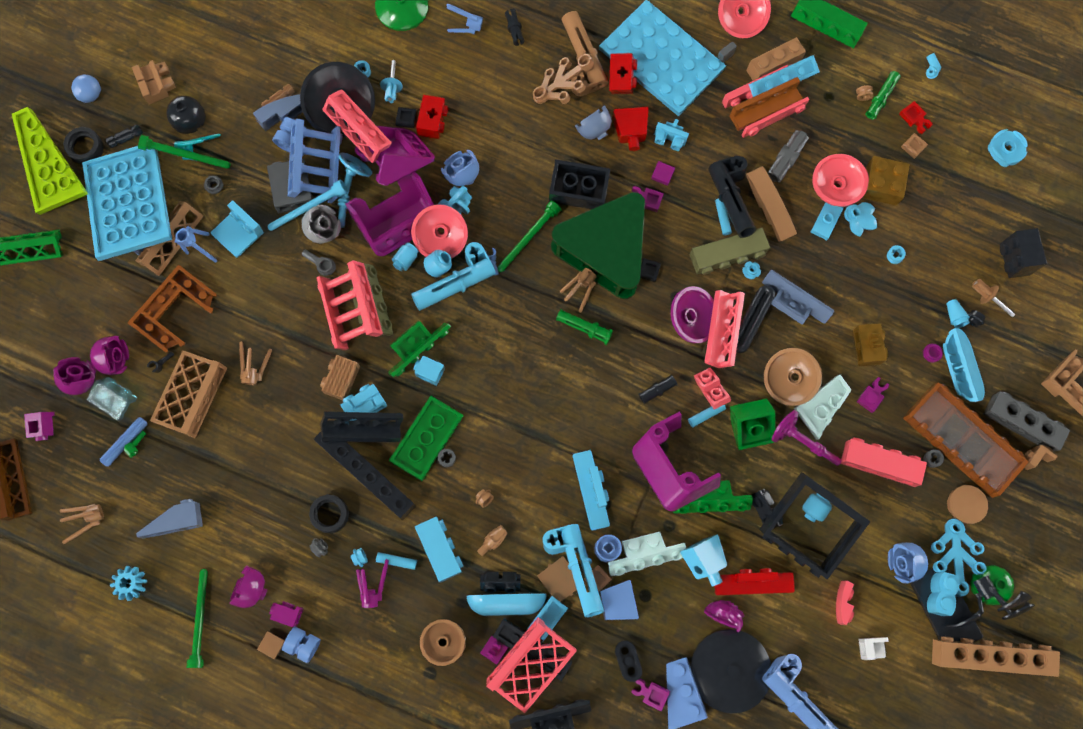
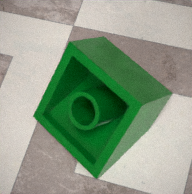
M767 398L730 406L731 425L738 450L774 443L772 436L776 430L775 410Z

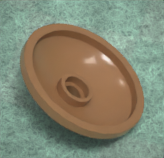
M798 348L783 349L774 354L765 367V387L771 397L781 404L789 406L802 405L809 402L818 393L822 384V370L816 358L809 352ZM794 374H798L799 379L797 381L793 379Z

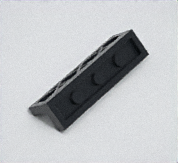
M324 411L320 423L321 441L400 442V425L403 421V413Z

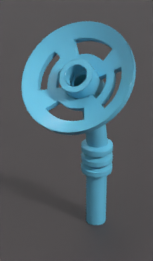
M340 153L338 157L346 167L344 184L348 190L347 194L338 197V219L341 222V228H344L347 209L345 203L349 202L350 199L348 194L352 177L356 174L370 177L372 171L356 157L347 153Z

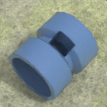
M289 117L284 118L280 125L281 130H277L272 139L278 147L287 152H290L291 124L295 121Z
M613 535L600 537L594 546V553L602 562H611L617 559L622 551L620 540Z
M294 626L283 644L282 651L290 655L297 654V659L309 663L317 651L321 639L312 634L307 636L306 631Z

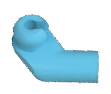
M935 53L926 57L930 65L926 71V76L930 79L937 77L941 70V65Z

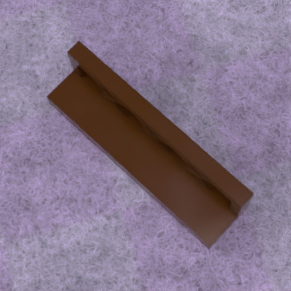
M15 438L0 442V519L10 521L32 514L18 443ZM11 445L12 453L9 457L4 456L2 447ZM10 463L16 465V471L13 476L8 475L6 470ZM14 481L20 484V490L16 495L11 493L10 489ZM19 500L23 502L25 511L15 514L14 506Z

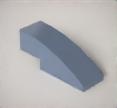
M300 95L273 101L253 112V115L261 127L267 131L279 121L282 122L285 117L295 119L303 113Z

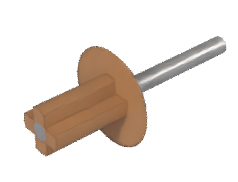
M981 279L973 282L972 288L982 296L980 299L981 304L993 300L1011 317L1015 316L1008 307L995 297L999 289L997 285L990 288Z

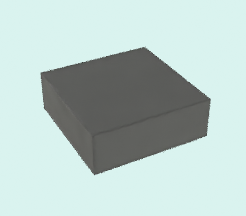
M734 42L729 43L719 51L717 58L724 63L734 55L737 45Z

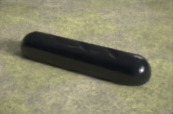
M765 285L757 290L740 323L736 353H744L749 349L757 330L775 298V291L772 287Z

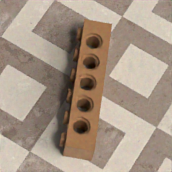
M941 636V640L933 639L932 664L948 668L1059 677L1060 652L1051 650L1052 646L1038 645V648H1032V644L1019 643L1018 647L1013 646L1011 642L999 641V645H995L990 640H980V643H973V639L960 638V641H954L953 637ZM958 648L959 653L955 657L954 652ZM976 650H978L977 658L974 657ZM995 652H997V654H998L996 660H994V654H995ZM1017 654V659L1014 662V655ZM1036 655V661L1034 663L1033 658Z

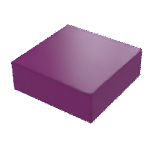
M658 161L651 179L668 186L675 167Z

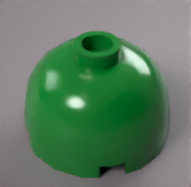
M990 565L986 566L987 570L984 574L976 575L973 573L970 581L973 594L979 593L973 582L982 577L989 576L998 594L1005 602L1012 597L1014 581L1010 573L1004 568ZM982 597L983 604L1001 605L995 597L989 600H985Z

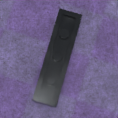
M504 618L493 637L512 649L526 631ZM552 648L541 649L542 659L554 657V650ZM539 649L530 650L527 653L528 660L540 659ZM556 651V657L563 656ZM571 660L556 675L557 679L562 681L573 663ZM555 662L543 663V669L547 672H552L555 669Z

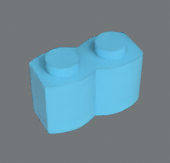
M946 572L933 575L930 583L932 593L927 601L929 613L940 616L953 615L956 608L955 595L960 584L958 575Z

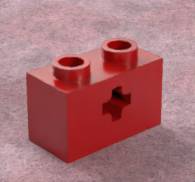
M632 53L610 55L609 91L611 94H633V88L637 86V79L634 77V70H637V59H634ZM623 71H626L627 74H625L624 77H622L620 74H623Z
M423 95L416 125L418 136L439 139L440 133L444 132L445 122H443L444 116L447 117L448 114L445 98Z

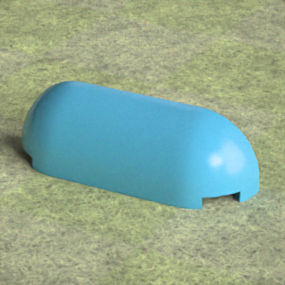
M954 328L949 331V335L945 343H943V351L955 390L959 396L970 402L981 401L984 398L985 389L971 343L961 329Z
M547 594L468 595L467 602L474 612L483 616L530 615L543 607Z

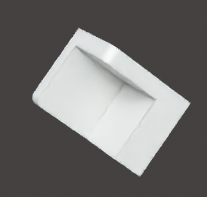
M888 637L859 639L861 659L875 660L877 658H885L884 642H889Z

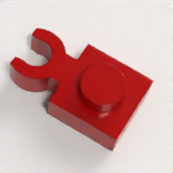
M915 101L899 113L910 127L915 124L920 134L926 131L923 125L928 129L933 125L930 120L924 119L926 113Z

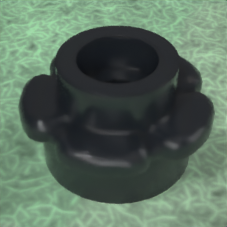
M972 310L968 314L970 317L969 324L975 327L984 325L986 317L982 313Z

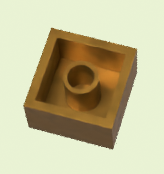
M873 156L866 166L869 181L867 191L862 198L897 206L905 195L910 164Z

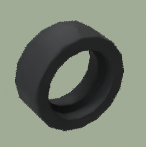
M79 127L73 129L67 134L63 143L65 152L78 164L101 157L103 154V141L90 128ZM85 137L92 138L94 145L89 152L82 155L74 152V146L77 141Z
M327 494L320 496L313 502L310 507L309 517L316 529L324 533H334L346 525L349 511L342 499L335 495ZM328 502L337 504L341 511L338 522L330 526L322 524L317 515L319 508Z

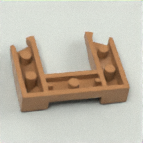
M1075 349L1045 378L1041 385L1054 397L1060 395L1083 416V388L1074 381L1083 371V358L1075 356L1078 351Z

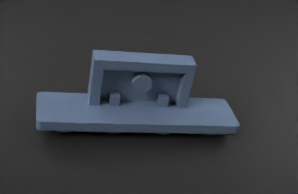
M773 270L769 271L762 282L764 285L772 287L777 293L771 305L802 325L809 314L825 324L834 313L832 308Z

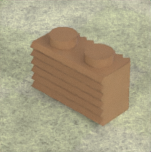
M336 355L335 360L331 359L328 370L330 371L328 376H324L321 381V391L324 394L343 400L351 390L360 365L357 362Z

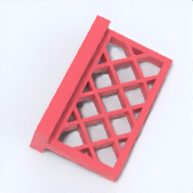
M537 617L487 678L486 687L492 691L495 690L523 713H526L577 650L545 625L542 619ZM547 632L552 636L553 643L541 645L540 638ZM564 646L569 650L566 656L556 657V647ZM553 648L554 657L542 659L541 649ZM539 649L540 659L528 660L527 653L530 650ZM555 662V669L552 672H543V663ZM540 663L541 673L529 674L528 665ZM526 665L527 675L515 676L514 669L517 666ZM542 677V685L540 687H530L531 678ZM527 679L528 689L516 690L515 680ZM504 681H513L514 690L505 691L500 686ZM529 693V700L525 705L517 700V694Z

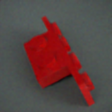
M772 568L760 569V573H752V569H742L738 574L720 575L723 582L714 586L715 595L795 592L794 574L792 572H772Z

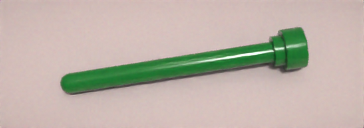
M141 134L138 149L140 150L155 149L226 169L231 166L228 161L154 142L153 139Z
M550 201L546 205L545 213L497 267L499 272H503L550 217L553 218L561 212L562 209L558 204Z
M205 568L201 569L199 573L192 655H189V659H187L186 668H203L204 665L200 652L208 571Z

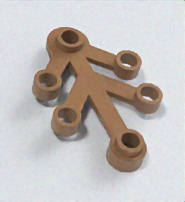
M589 54L581 55L578 58V65L566 74L565 71L572 65L567 57L560 60L557 73L553 68L547 69L544 73L545 77L542 86H538L533 91L534 101L537 104H543L547 100H560L562 104H566L571 98L567 91L560 93L553 91L556 89H574L577 93H582L586 88L585 84L581 80L576 82L569 80L581 71H589L593 68L594 61Z

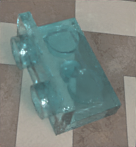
M103 378L95 381L87 400L119 421L122 420L129 404L136 402L137 397L129 389L118 385L114 379Z

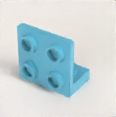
M232 200L227 205L231 212L211 231V234L238 258L264 232L259 224Z

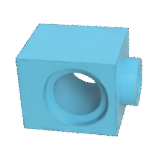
M422 356L421 360L418 359L413 370H415L416 377L437 386L445 367L439 362Z

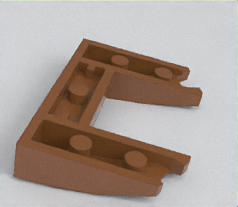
M180 265L172 271L128 321L129 325L166 353L169 352V348L179 344L182 347L186 344L158 322L160 317L180 294H185L210 314L214 310V308L210 307L212 298L217 297L215 292Z

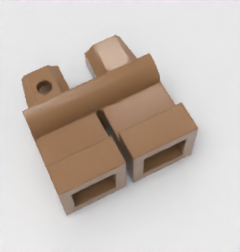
M152 60L149 62V65L143 67L136 65L132 67L142 96L149 105L169 97L168 91L176 88L171 76L165 79L161 77L170 73L165 62L155 64Z

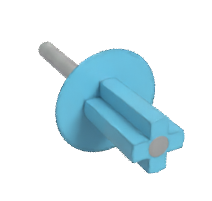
M392 60L390 78H385L380 83L381 89L385 91V101L394 103L396 93L400 92L403 88L402 83L394 78L395 60Z

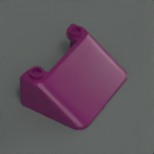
M377 126L392 142L390 147L382 151L375 161L380 167L379 174L376 175V181L379 184L388 186L434 161L435 156L413 131L403 128ZM368 146L369 151L373 154L374 151ZM356 147L355 153L358 156H360V159L365 162H370L369 159Z

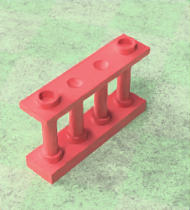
M785 65V66H783V67H781V68H779V69H777V70H775V71H773V72H770V73H768V74H766V75H764V76H762V77H760V78H758V79H756V80H754V81H757V80H759V79H761V78H763V77H765V76H767V75H770V74H772V73H774V72H776V71H778V70H781V69L787 67L788 65ZM746 84L725 94L722 101L725 109L741 103L746 98H752L753 95L749 85ZM806 97L745 127L742 137H752L761 129L795 112L796 114L801 113L806 109L809 98Z
M354 260L347 263L348 273L333 280L321 276L316 277L332 336L331 341L335 349H349L347 340L364 333L375 337L383 334L365 265ZM352 280L353 290L335 298L333 288ZM356 297L358 308L340 315L337 305ZM361 315L362 326L344 333L342 323Z

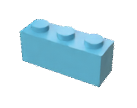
M436 516L415 526L438 581L441 583L462 573L460 568L464 566L460 557H455L452 551L455 549L451 537L446 538L444 531L447 528L443 519L439 521Z

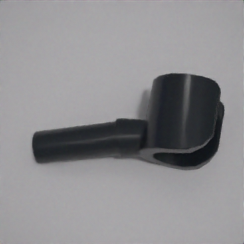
M170 352L159 361H150L147 367L152 368L156 364V368L152 372L159 373L162 371V365L173 357L174 354Z

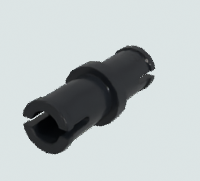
M510 9L512 16L509 14V10L505 12L508 22L507 28L511 33L513 44L519 46L518 39L521 45L525 42L521 32L522 26L518 22L516 10Z
M670 375L658 383H653L652 387L638 395L641 401L646 404L657 396L661 397L664 392L678 384L675 378Z

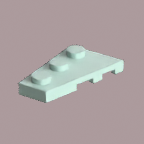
M837 375L822 386L813 399L794 408V410L799 412V417L816 440L820 439L823 430L829 425L832 420L831 418L837 409L841 407L851 389L843 377Z

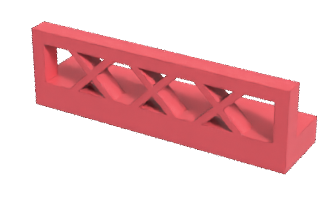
M342 89L328 96L322 110L340 127L341 131L369 161L374 163L380 153L389 148L392 142ZM331 106L334 108L335 113L330 109ZM356 133L360 136L361 141L357 138ZM368 146L374 151L373 154L369 151Z
M722 290L715 291L705 356L706 364L717 368L734 366L745 293L729 294ZM734 299H737V302L733 307ZM734 317V322L730 325L731 319ZM730 335H732V336H731V340H730V342L728 343V338H729ZM729 353L728 361H725V356Z

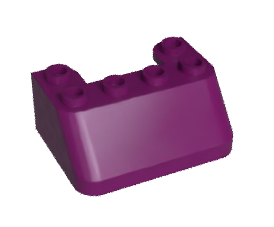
M416 172L399 179L397 183L401 191L369 209L367 203L362 198H354L345 203L357 227L371 249L378 256H385L411 241L414 219L424 208L434 205L420 176Z

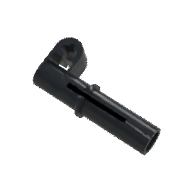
M734 156L714 162L709 166L708 171L719 193V201L723 202L738 236L746 238L756 231V227L740 195L741 190L735 183L745 178L748 163L744 157Z

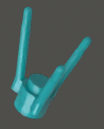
M214 134L192 140L176 141L174 147L193 152V144L214 139L221 135ZM182 157L183 160H192V159H188V158Z

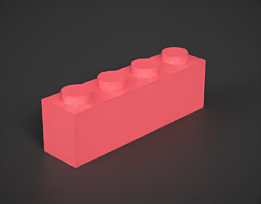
M860 438L846 441L841 464L909 486L917 487L922 485L927 462L921 461L920 457L913 455L908 457L902 455L901 451L894 449L889 451L883 449L882 445L875 443L870 445L864 443L865 441Z

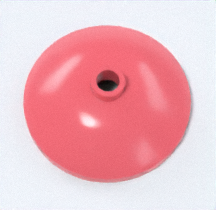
M720 0L718 16L722 27L727 33L737 38H750L760 33L767 25L771 13L770 0ZM740 7L743 9L742 14L738 12Z
M833 154L822 159L816 166L812 177L813 187L817 195L824 202L838 207L857 203L865 195L869 181L868 173L863 164L856 158L846 154Z
M436 204L424 208L416 216L412 224L411 234L415 247L425 257L435 250H443L452 259L465 247L468 238V228L463 216L456 209L447 205ZM438 228H443L445 232L443 234L439 233Z

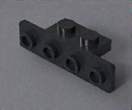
M580 699L574 701L573 704H560L554 706L553 709H540L534 711L533 714L516 715L513 719L509 720L511 729H524L532 727V729H575L572 716L590 712V701Z

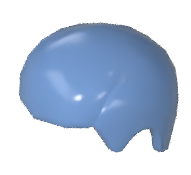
M84 74L77 76L72 82V93L77 100L89 103L99 97L101 86L94 77Z

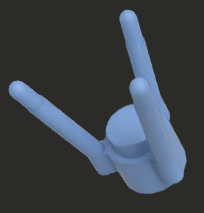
M447 4V9L468 18L466 26L469 27V29H448V32L475 34V30H481L483 17L473 15L458 7Z
M189 226L186 229L182 228L177 231L175 243L187 255L189 251L186 247L192 246L213 262H217L216 258L195 243L196 238L193 233L209 236V232L192 229Z

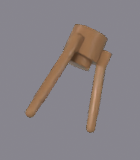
M584 268L582 272H579L575 278L560 290V293H563L576 281L578 282L564 300L568 301L580 286L585 288L589 286L579 308L581 313L592 288L596 285L594 280L597 276L588 268Z
M241 341L239 343L241 383L257 385V381H262V374L272 349L268 350L257 373V369L251 368V348H248L245 368L244 347Z
M94 503L88 506L60 509V513L83 511V513L61 518L60 522L82 517L85 522H90V524L63 540V544L73 540L90 528L100 525V520L104 519V514L99 504L95 505Z

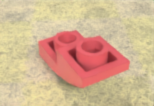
M711 368L694 375L696 383L714 410L731 402L729 394L722 387L720 379Z
M841 581L837 593L836 618L837 623L840 625H847L854 617V606L847 603L854 594L852 589L854 584L849 581Z

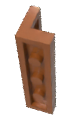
M799 78L791 79L733 106L730 118L737 130L740 131L802 100L803 98L797 89L800 83Z

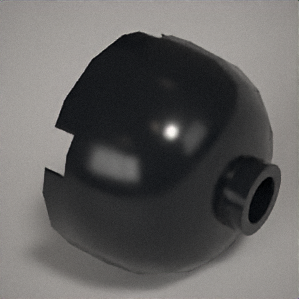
M178 96L171 100L167 106L168 122L179 133H194L205 122V110L191 96Z

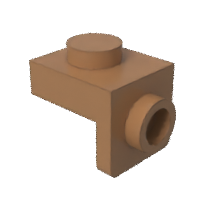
M1039 445L1033 447L1032 450H1028L1024 455L1025 459L1029 461L1024 468L1026 470L1036 468L1041 459L1050 462L1056 460L1057 455L1047 446Z

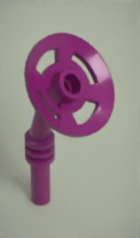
M797 410L790 412L776 428L772 436L774 443L788 435L809 447L810 451L817 456H823L837 466L841 464L842 460L826 450L825 446L819 442L812 441L797 431V427H795L799 415Z

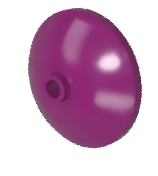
M691 286L680 290L674 297L671 305L673 326L678 335L690 343L705 342L709 336L714 300L702 288Z

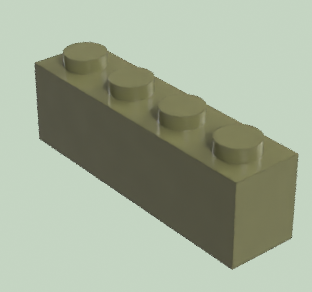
M762 227L756 229L752 235L746 238H740L738 235L692 248L689 255L696 274L702 273L707 275L717 268L723 270L729 268L734 263L743 264L748 259L754 257L755 259L763 258L766 256L770 246Z

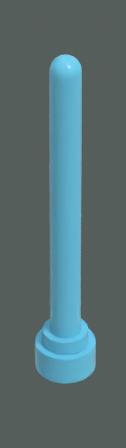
M338 180L333 183V186L327 192L268 224V229L273 231L333 196L337 197L347 194L346 185L342 180Z

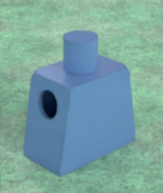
M631 580L599 592L604 608L603 615L605 620L639 619Z

